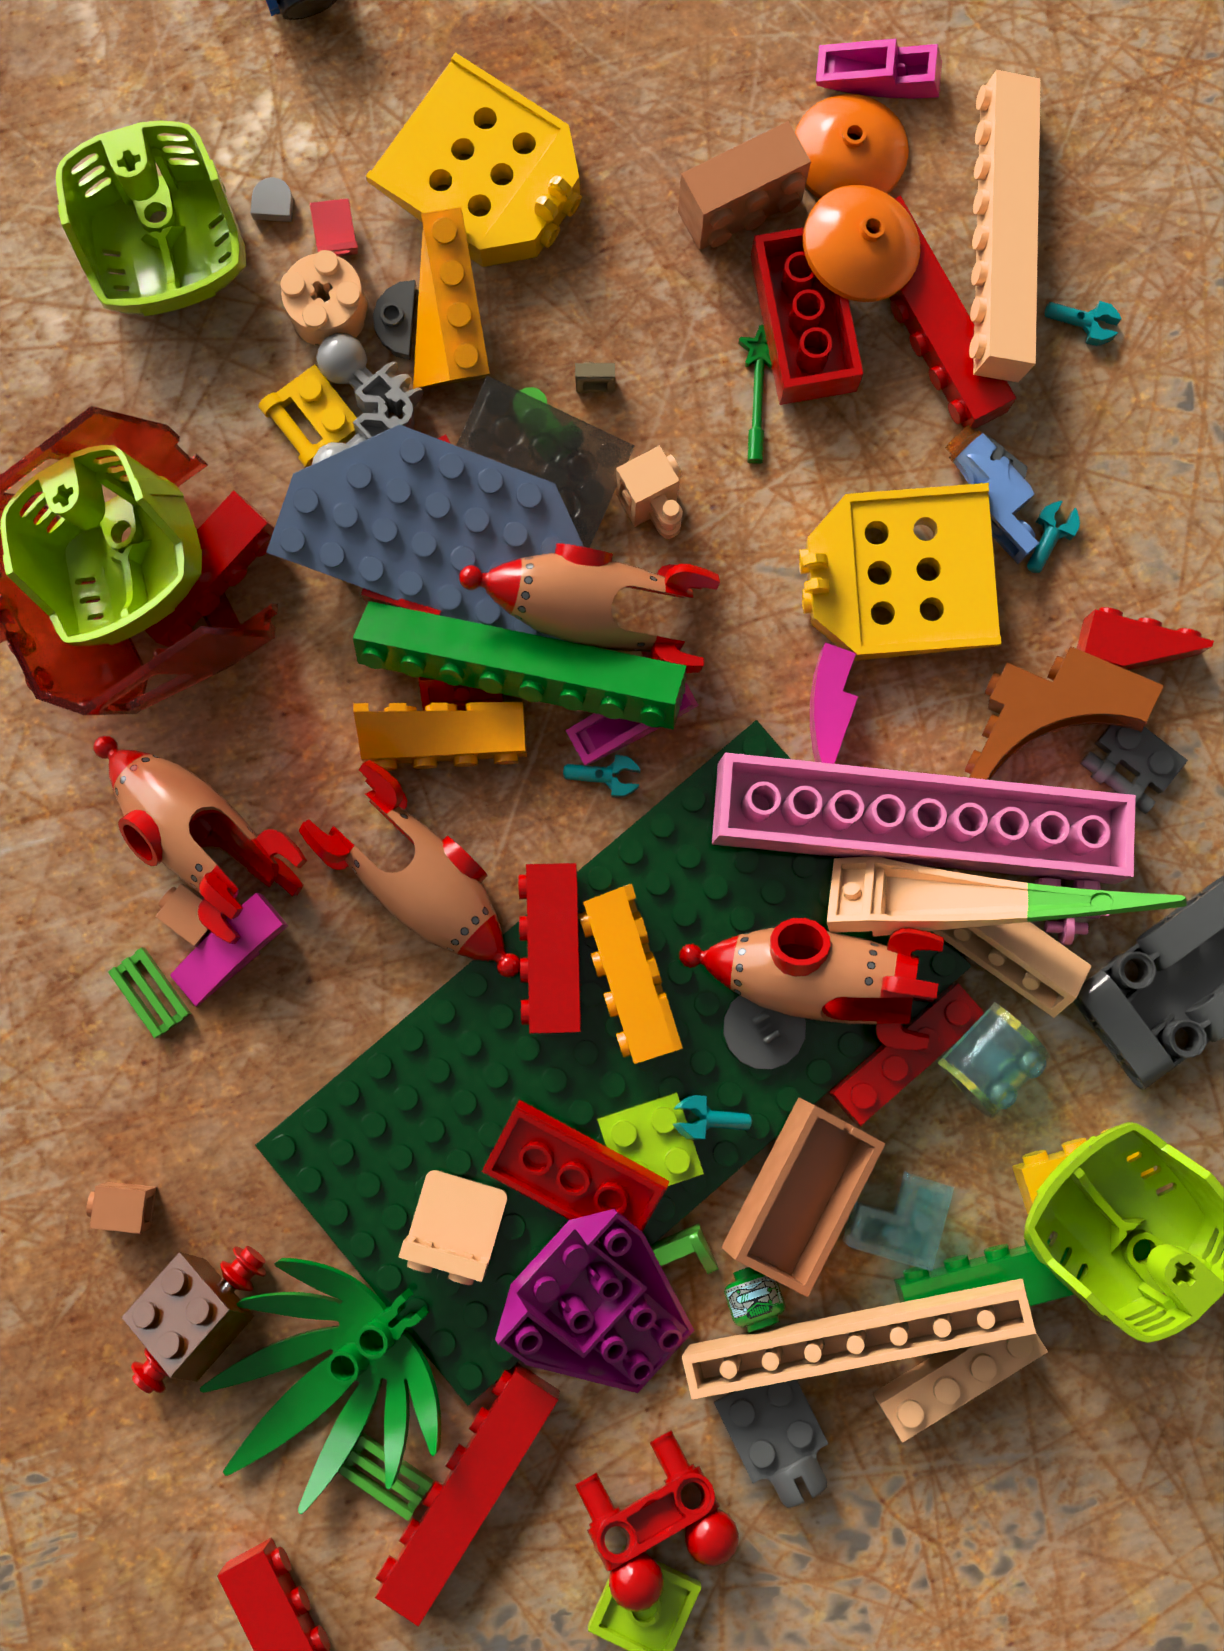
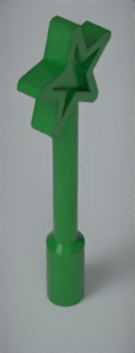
M759 325L755 338L740 337L738 342L739 345L749 352L745 361V367L755 363L752 428L748 433L747 462L753 464L763 463L764 430L762 429L764 364L770 369L772 368L764 325Z

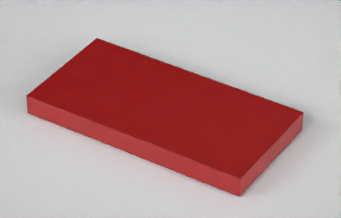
M520 1099L482 1170L488 1176L569 1220L615 1209L641 1231L644 1230L670 1182Z

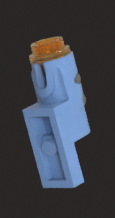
M968 425L947 444L945 449L951 454L949 459L957 466L968 484L989 483L992 537L1019 564L1039 544L1035 539V533L1031 526L1023 520H1017L1014 516L1034 496L1031 485L1025 480L1027 466L1006 451L1003 446L990 436H985L980 430L974 431Z

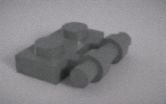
M1109 725L1095 743L1107 755L1102 760L1090 751L1080 764L1092 772L1091 778L1099 784L1104 782L1120 794L1136 795L1135 807L1146 814L1156 803V801L1144 793L1146 787H1151L1158 794L1164 792L1188 760L1146 727L1143 728L1142 732L1126 727ZM1118 763L1136 776L1132 782L1115 770Z

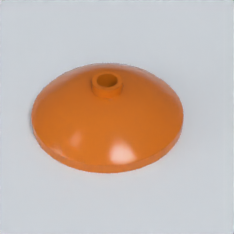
M840 94L826 98L810 108L796 128L795 134L811 160L805 187L819 199L834 189L849 185L873 187L889 194L900 181L906 168L909 148L905 129L892 110L871 97L859 94ZM848 134H856L860 139L852 140L848 137Z
M849 185L834 189L818 200L805 222L803 248L806 260L818 280L829 290L843 298L857 302H876L895 295L907 284L917 268L920 257V240L914 221L896 199L881 190L863 185ZM866 227H869L872 230H874L876 234L870 233Z

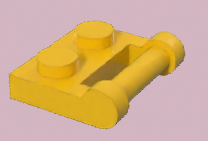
M315 364L279 391L265 396L258 405V408L265 417H271L299 452L298 459L305 468L312 465L313 457L320 447L330 442L346 444L356 435L353 421L357 417ZM292 402L322 438L317 444H312L284 409Z

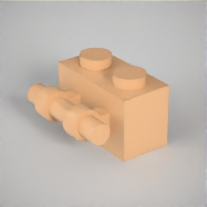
M660 445L616 468V494L634 527L651 519L659 534L666 539H671L678 535L681 529L683 511L677 503L678 490H680L678 478L682 477V473L675 458L672 455L666 457Z

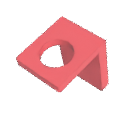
M349 199L310 203L317 252L329 250L335 253L336 256L358 254Z

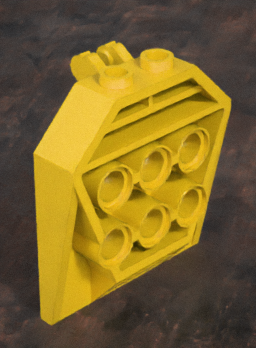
M456 52L452 56L451 62L375 167L366 175L368 183L421 222V213L461 207L470 259L482 267L537 257L544 246L549 248L554 243L560 231V223L566 215L571 217L576 212L582 199L580 195L579 173L569 125ZM483 124L494 125L492 128L489 129L479 128ZM529 148L533 150L531 153L528 154L517 153L520 149ZM462 154L472 155V157L467 160L456 159L458 156ZM500 179L511 180V182L506 185L495 184V182ZM439 185L450 186L445 191L434 190ZM479 209L489 211L488 214L482 217L472 215Z
M989 483L845 494L808 536L805 545L806 549L799 550L800 574L808 575V581L804 583V589L802 590L803 614L810 613L811 625L837 647L856 653L854 661L1001 645L989 504ZM920 524L928 526L933 532V539L928 541L918 539L914 534V527ZM871 528L879 529L885 536V542L878 545L868 542L865 537V531ZM921 564L932 566L936 571V579L932 581L921 579L917 573V566ZM875 567L883 569L888 575V582L882 585L871 582L868 577V571ZM926 603L936 606L940 614L939 619L936 621L924 619L920 613V606ZM876 607L887 609L891 614V622L886 625L877 624L871 617V610Z

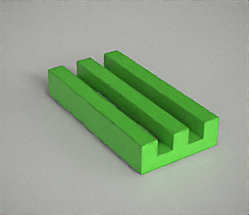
M141 947L135 951L133 956L127 957L121 962L122 964L108 971L154 1038H159L192 1014L146 948ZM139 962L143 963L176 1010L177 1014L173 1017L136 965ZM128 971L164 1022L162 1025H159L124 973Z
M363 1433L338 1473L409 1521L434 1480L403 1460L399 1473L417 1484L419 1488L417 1491H414L398 1479L391 1488L408 1499L410 1502L407 1504L353 1467V1464L356 1463L385 1483V1470L361 1454L365 1448L385 1462L384 1446L366 1433Z

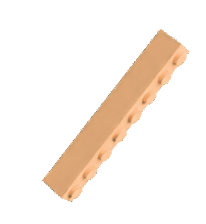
M996 70L987 85L981 86L976 99V109L980 110V122L975 134V143L979 145V157L974 169V178L978 179V192L973 204V212L977 214V227L972 240V247L976 250V263L971 276V283L975 286V299L970 312V319L975 324L969 355L970 358L974 359L973 375L1019 382L1036 364L1040 78Z
M1022 1278L689 1344L682 1355L691 1399H698L1036 1334Z

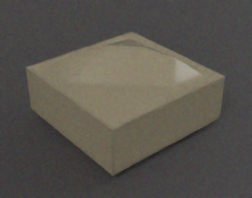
M575 363L576 391L578 393L615 391V363Z

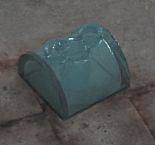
M994 1002L939 1060L938 1064L975 1108L986 1116L993 1118L1001 1109H1007L1014 1104L1018 1091L1030 1078H1037L1043 1073L1046 1068V1061L1050 1058V1055L1030 1030L1007 1010Z

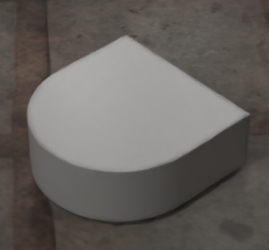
M274 177L265 178L258 182L252 192L250 213L253 220L292 222L294 201L289 186L283 180Z

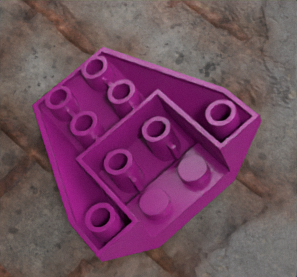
M611 1209L569 1220L511 1283L495 1340L498 1345L528 1366L639 1393L694 1332V1329L645 1235L619 1212Z

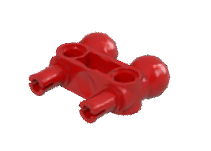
M672 1430L650 1442L667 1476V1479L664 1480L665 1485L620 1510L619 1507H614L597 1473L575 1484L592 1520L589 1523L590 1528L587 1532L606 1571H610L609 1587L611 1595L619 1606L628 1611L641 1612L650 1609L659 1600L663 1592V1573L656 1560L644 1552L685 1528V1543L688 1552L695 1561L704 1566L716 1567L725 1564L734 1556L738 1547L739 1533L736 1523L729 1514L718 1509L720 1505L715 1497L713 1485L704 1476L700 1466L689 1465ZM688 1483L696 1485L701 1493L700 1504L692 1510L685 1507L680 1498L683 1487ZM618 1526L626 1533L627 1544L621 1552L614 1554L605 1545V1535L610 1528Z

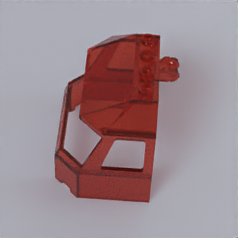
M90 406L0 475V527L3 510L15 495L5 493L7 489L46 460H61L64 457L71 456V453L87 447L114 445L158 476L166 478L178 487L207 467L208 464L197 453L192 457L186 454L177 445L180 441V436L166 424ZM105 456V457H99V458H96V459H102V458L114 457V456ZM37 492L25 503L20 511L21 517L43 492ZM46 505L34 518L33 522L35 525L49 509ZM56 515L47 527L48 533L59 521V516ZM0 530V643L7 641L9 649L15 655L25 675L28 688L38 700L82 715L137 714L235 665L275 638L276 627L271 623V618L277 614L278 604H270L240 624L224 592L219 597L220 603L217 608L209 615L203 616L208 627L200 626L168 649H156L153 651L154 658L146 664H143L131 638L113 645L72 646L62 641L55 631L50 617L6 575ZM96 580L82 582L81 585L93 584ZM100 599L89 600L86 603L98 602ZM96 617L94 618V620L101 619L103 617ZM156 674H180L145 693L150 677Z

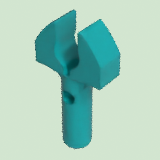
M1099 301L1095 309L1089 312L1054 302H1049L1044 311L1046 318L1083 328L1087 334L1085 343L1094 346L1106 344L1112 341L1118 334L1116 331L1101 328L1098 324L1099 321L1117 326L1122 320L1112 304Z
M1057 501L1044 507L1036 520V523L1042 525L1044 533L1027 563V569L1033 573H1040L1058 539L1065 537L1071 540L1080 527L1079 514L1076 508L1069 514L1066 524H1061L1058 528L1055 527L1056 520L1054 516L1063 501Z
M615 755V761L608 767L566 764L563 769V777L566 780L605 783L612 790L611 797L625 798L639 788V784H623L613 775H618L621 771L625 770L640 773L641 769L628 756Z
M689 1096L674 1107L676 1110H691L695 1116L700 1117V1120L695 1121L693 1124H673L676 1130L686 1139H705L706 1130L710 1127L747 1131L752 1124L749 1114L712 1111L707 1106V1096Z

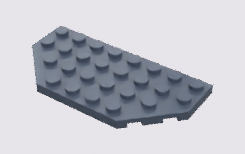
M399 424L293 473L266 553L395 600L402 598L441 610V616L558 639L538 632L510 615L486 593L483 587L475 590L465 589L459 581V574L468 565L477 566L482 573H488L491 569L516 559L555 553L557 543L584 546L555 483Z

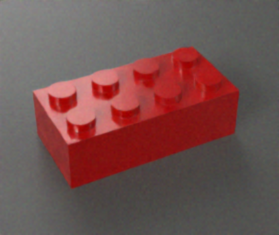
M804 227L755 235L750 256L779 405L857 392L863 377L849 300L829 290L812 272L803 248Z

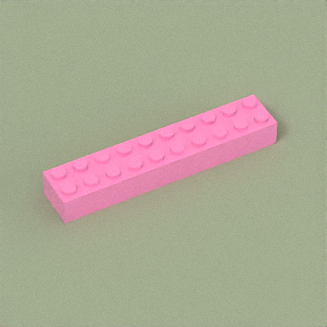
M725 753L717 766L712 844L844 858L877 856L914 865L1074 881L1091 880L1105 884H1117L1134 877L1136 795Z

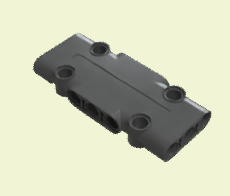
M1224 876L1215 880L1189 899L1187 906L1175 909L1136 939V945L1125 953L1114 956L1107 966L1083 983L1077 998L1073 1001L1127 1076L1142 1090L1152 1085L1185 1059L1200 1055L1208 1042H1216L1224 1038ZM1129 960L1133 961L1138 968V976L1134 982L1129 981L1124 974L1125 964ZM1179 1028H1183L1188 1035V1043L1184 1049H1180L1175 1043V1034Z

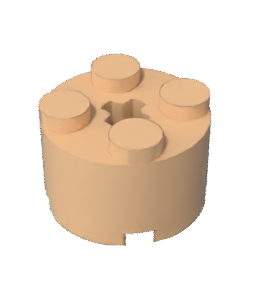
M322 250L298 260L283 275L281 279V295L284 307L294 329L307 343L321 345L326 337L335 333L349 334L354 338L361 333L365 325L367 300L358 274L346 260L336 256L332 251Z

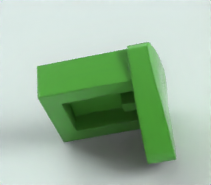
M699 1223L663 1238L651 1246L660 1266L696 1252L707 1274L719 1270Z

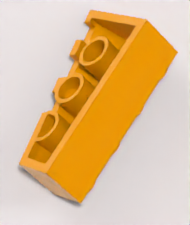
M462 208L421 213L423 232L413 389L491 377Z
M470 702L466 704V711H458L456 704L431 703L425 706V711H417L416 707L406 706V703H389L388 707L384 708V711H369L368 703H353L361 760L363 762L371 760L386 771L396 770L397 764L413 763V768L432 769L437 767V762L453 761L456 767H470L478 765V759H494V764L508 765L518 763V757H527L525 708L523 702Z
M632 884L584 901L586 912L579 913L578 915L585 938L594 935L598 951L591 953L597 976L602 977L606 975L611 989L610 992L603 993L610 1017L619 1015L623 1032L617 1033L616 1036L623 1058L632 1056L633 1063L636 1064L683 1048L666 993L662 989V981L656 960L648 945L649 940L644 921L634 901L636 895Z

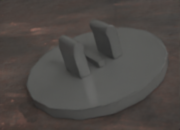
M741 995L731 1002L724 1017L723 1034L729 1050L740 1062L755 1069H774L787 1064L799 1053L805 1040V1018L793 1017L760 1007Z

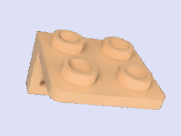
M438 1170L430 1171L426 1175L409 1235L403 1240L399 1258L408 1260L407 1267L416 1271L431 1273L432 1269L436 1268L449 1272L448 1279L460 1284L473 1285L474 1280L482 1282L488 1268L506 1206L507 1193L502 1189Z

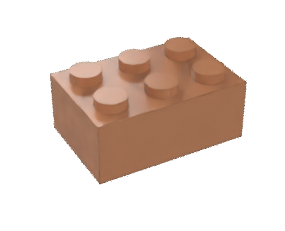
M789 121L681 173L678 212L699 251L710 245L713 248L719 247L726 243L733 234L743 229L753 230L763 224L767 217L779 211L787 213L800 204L803 199L811 160Z

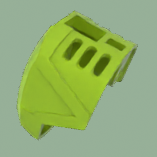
M161 120L140 122L99 134L80 144L59 162L56 170V187L61 225L94 293L104 309L144 316L181 309L215 296L218 291L226 287L246 267L245 244L226 196V189L213 160H210L201 137L190 125ZM170 133V134L185 135L186 137H180V136H159L158 134ZM165 146H183V147H189V148H191V149L164 148V147H165ZM93 153L96 154L71 172L72 168L82 159ZM170 158H187L196 161L170 160ZM156 164L162 174L161 176H158ZM102 166L79 183V180L93 168ZM109 177L85 196L86 191L101 179ZM157 211L167 213L162 221L158 223L149 222L153 213ZM104 254H114V255H120V256H119V257L106 256V255H104ZM110 272H113V273H125V274H124V275L110 274Z
M114 445L87 447L69 454L40 471L26 482L10 499L1 517L0 530L4 551L2 556L6 575L50 617L54 629L62 641L72 646L116 644L146 630L175 611V608L187 596L201 575L202 549L190 510L178 486L166 478L158 476ZM114 456V457H107V458H102V459H96V458H99V457ZM102 485L117 494V496L105 502ZM37 492H43L21 517L20 511L25 503ZM48 504L49 509L35 525L33 522L34 518ZM56 515L61 516L59 521L53 526V528L48 533L47 527L49 526L51 521L56 517ZM131 527L129 537L122 542L123 532ZM96 580L93 584L81 585L82 582ZM100 599L98 602L86 603L89 600ZM96 617H103L101 619L94 620V618Z
M1127 1122L1112 1127L1096 1137H1090L1067 1156L1036 1191L1038 1194L1030 1209L1024 1229V1238L1035 1256L1076 1297L1084 1302L1091 1312L1101 1319L1111 1322L1134 1339L1149 1343L1175 1335L1196 1322L1224 1294V1187L1212 1173L1167 1144L1149 1129L1137 1123ZM1139 1152L1137 1157L1127 1161L1128 1156ZM1157 1166V1170L1141 1177L1142 1172ZM1173 1183L1171 1188L1156 1194L1157 1189ZM1054 1231V1236L1050 1244H1048L1047 1241L1051 1233ZM1147 1239L1151 1247L1148 1257L1144 1260H1135L1133 1257L1134 1245L1139 1240ZM1069 1247V1251L1063 1263L1060 1264L1065 1249ZM1085 1264L1083 1272L1079 1280H1077L1076 1277L1081 1268V1265Z

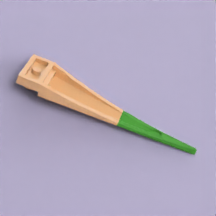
M877 856L834 858L827 925L829 932L872 931L873 937L891 935L900 928L939 931L1179 908L1187 906V900L1182 895L1080 889L988 878L914 865Z

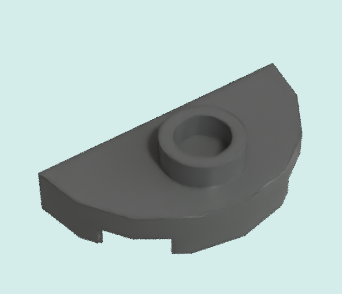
M415 280L398 282L386 289L377 300L373 313L374 329L383 346L389 349L394 356L411 360L417 287Z

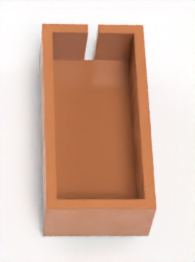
M798 1097L721 1248L736 1261L808 1297L886 1143Z

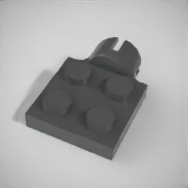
M797 1380L734 1391L714 1401L752 1483L761 1479H768L773 1484L782 1504L787 1508L805 1503L795 1481L796 1478L802 1476L812 1499L820 1495L827 1488V1479L817 1460V1452L829 1443Z

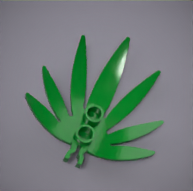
M281 1258L274 1263L277 1268L329 1296L304 1292L267 1293L243 1298L236 1304L237 1307L297 1318L333 1320L339 1322V1325L299 1333L263 1347L217 1374L200 1387V1392H211L259 1379L303 1363L329 1349L333 1350L331 1355L306 1373L272 1406L247 1436L223 1470L225 1476L231 1475L273 1451L316 1420L355 1381H358L359 1385L336 1420L310 1476L298 1507V1513L303 1514L333 1480L357 1444L375 1406L383 1378L387 1381L384 1415L385 1487L387 1490L397 1480L406 1449L410 1419L409 1390L431 1456H434L439 1451L441 1445V1410L435 1379L429 1363L416 1341L407 1332L409 1327L416 1325L429 1311L424 1306L417 1313L410 1312L401 1321L396 1320V1316L406 1308V1300L414 1294L410 1288L397 1297L392 1306L386 1307L384 1302L370 1288L339 1269L309 1260Z

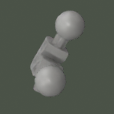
M335 333L326 337L318 348L316 356L317 366L322 375L335 384H350L356 390L354 391L356 403L363 414L353 421L356 435L346 444L330 442L320 447L313 457L312 465L399 424L414 429L413 408L421 400L424 393L421 388L409 390L412 378L408 374L395 376L398 369L396 361L386 364L373 375L366 368V350L361 342L353 336L345 333ZM389 412H393L396 416L403 413V418L399 419L393 416L389 419Z

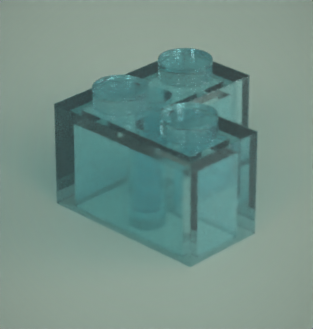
M904 1171L894 1212L856 1201L849 1215L843 1241L851 1248L933 1271L954 1187Z

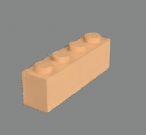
M1031 922L932 931L944 937L946 942L1053 1018L1077 998L1092 966Z
M1036 1333L938 1352L872 1394L893 1430L903 1443L1048 1353Z

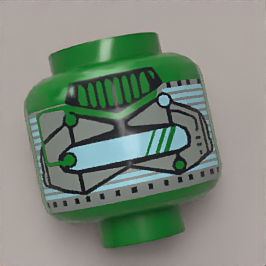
M750 1267L734 1272L735 1281L725 1287L724 1295L735 1325L746 1327L749 1333L779 1323L778 1315L784 1312L786 1306L778 1282Z

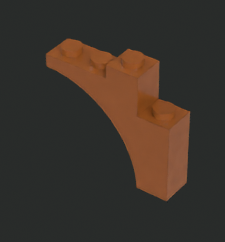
M1071 646L1065 658L1056 657L1047 676L1053 682L1006 663L1002 674L993 673L985 690V694L990 696L988 709L1000 715L992 714L982 734L988 740L982 752L973 751L965 772L970 774L969 778L991 780L998 769L1023 746L1041 736L1067 727L1105 724L1126 727L1142 732L1164 685Z

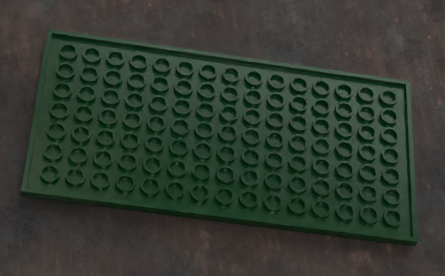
M757 720L577 871L578 914L586 912L584 901L632 884L636 895L634 901L644 921L648 934V945L656 960L662 981V989L666 993L683 1049L636 1064L633 1063L632 1056L623 1058L616 1036L617 1033L623 1032L619 1015L610 1017L603 993L610 992L611 989L606 975L602 977L597 976L591 953L598 951L594 935L585 938L578 915L581 1032L529 1033V1025H522L521 1000H529L528 983H521L520 971L513 977H504L498 972L495 961L474 959L255 1144L261 1154L377 1296L384 1302L386 1307L392 1306L394 1300L410 1288L414 1294L406 1300V1308L396 1316L398 1321H401L410 1312L417 1313L425 1306L429 1313L416 1325L409 1327L407 1332L413 1337L418 1346L467 1406L500 1378L504 1370L509 1371L520 1361L498 1345L495 1340L510 1285L569 1221V1219L482 1172L519 1099L604 1146L606 1145L597 1120L598 1118L677 1092L680 1101L693 1095L707 1096V1106L712 1111L745 1113L751 1116L752 1124L747 1131L710 1127L706 1130L705 1139L693 1140L704 1174L667 1187L642 1231L651 1247L780 1134L798 1097L814 1105L883 1044L876 1034L877 1024H846L805 1018V1040L799 1053L785 1065L774 1069H755L740 1062L729 1050L723 1034L725 1014L731 1002L739 994L715 979L704 965L700 964L689 968L680 961V950L687 944L698 945L702 951H705L720 941L740 934L775 928L781 922L792 918H807L816 921L829 932L827 915L834 858L844 857L712 844L717 766L725 753L790 759ZM518 921L503 934L504 950L506 953L517 955L519 959L528 958V941H520ZM872 931L839 932V934L863 938L888 946L891 936L873 937ZM945 940L942 952L915 950L911 953L919 956L916 980L939 984L937 996L972 967L962 954ZM913 1000L910 1020L931 1002ZM683 1110L687 1123L693 1124L695 1121L700 1120V1117L695 1116L691 1110ZM432 1170H438L499 1188L507 1193L506 1206L488 1268L482 1282L474 1280L473 1285L460 1284L448 1279L449 1272L433 1268L431 1273L416 1271L407 1267L408 1260L399 1258L403 1240L409 1235L426 1175Z

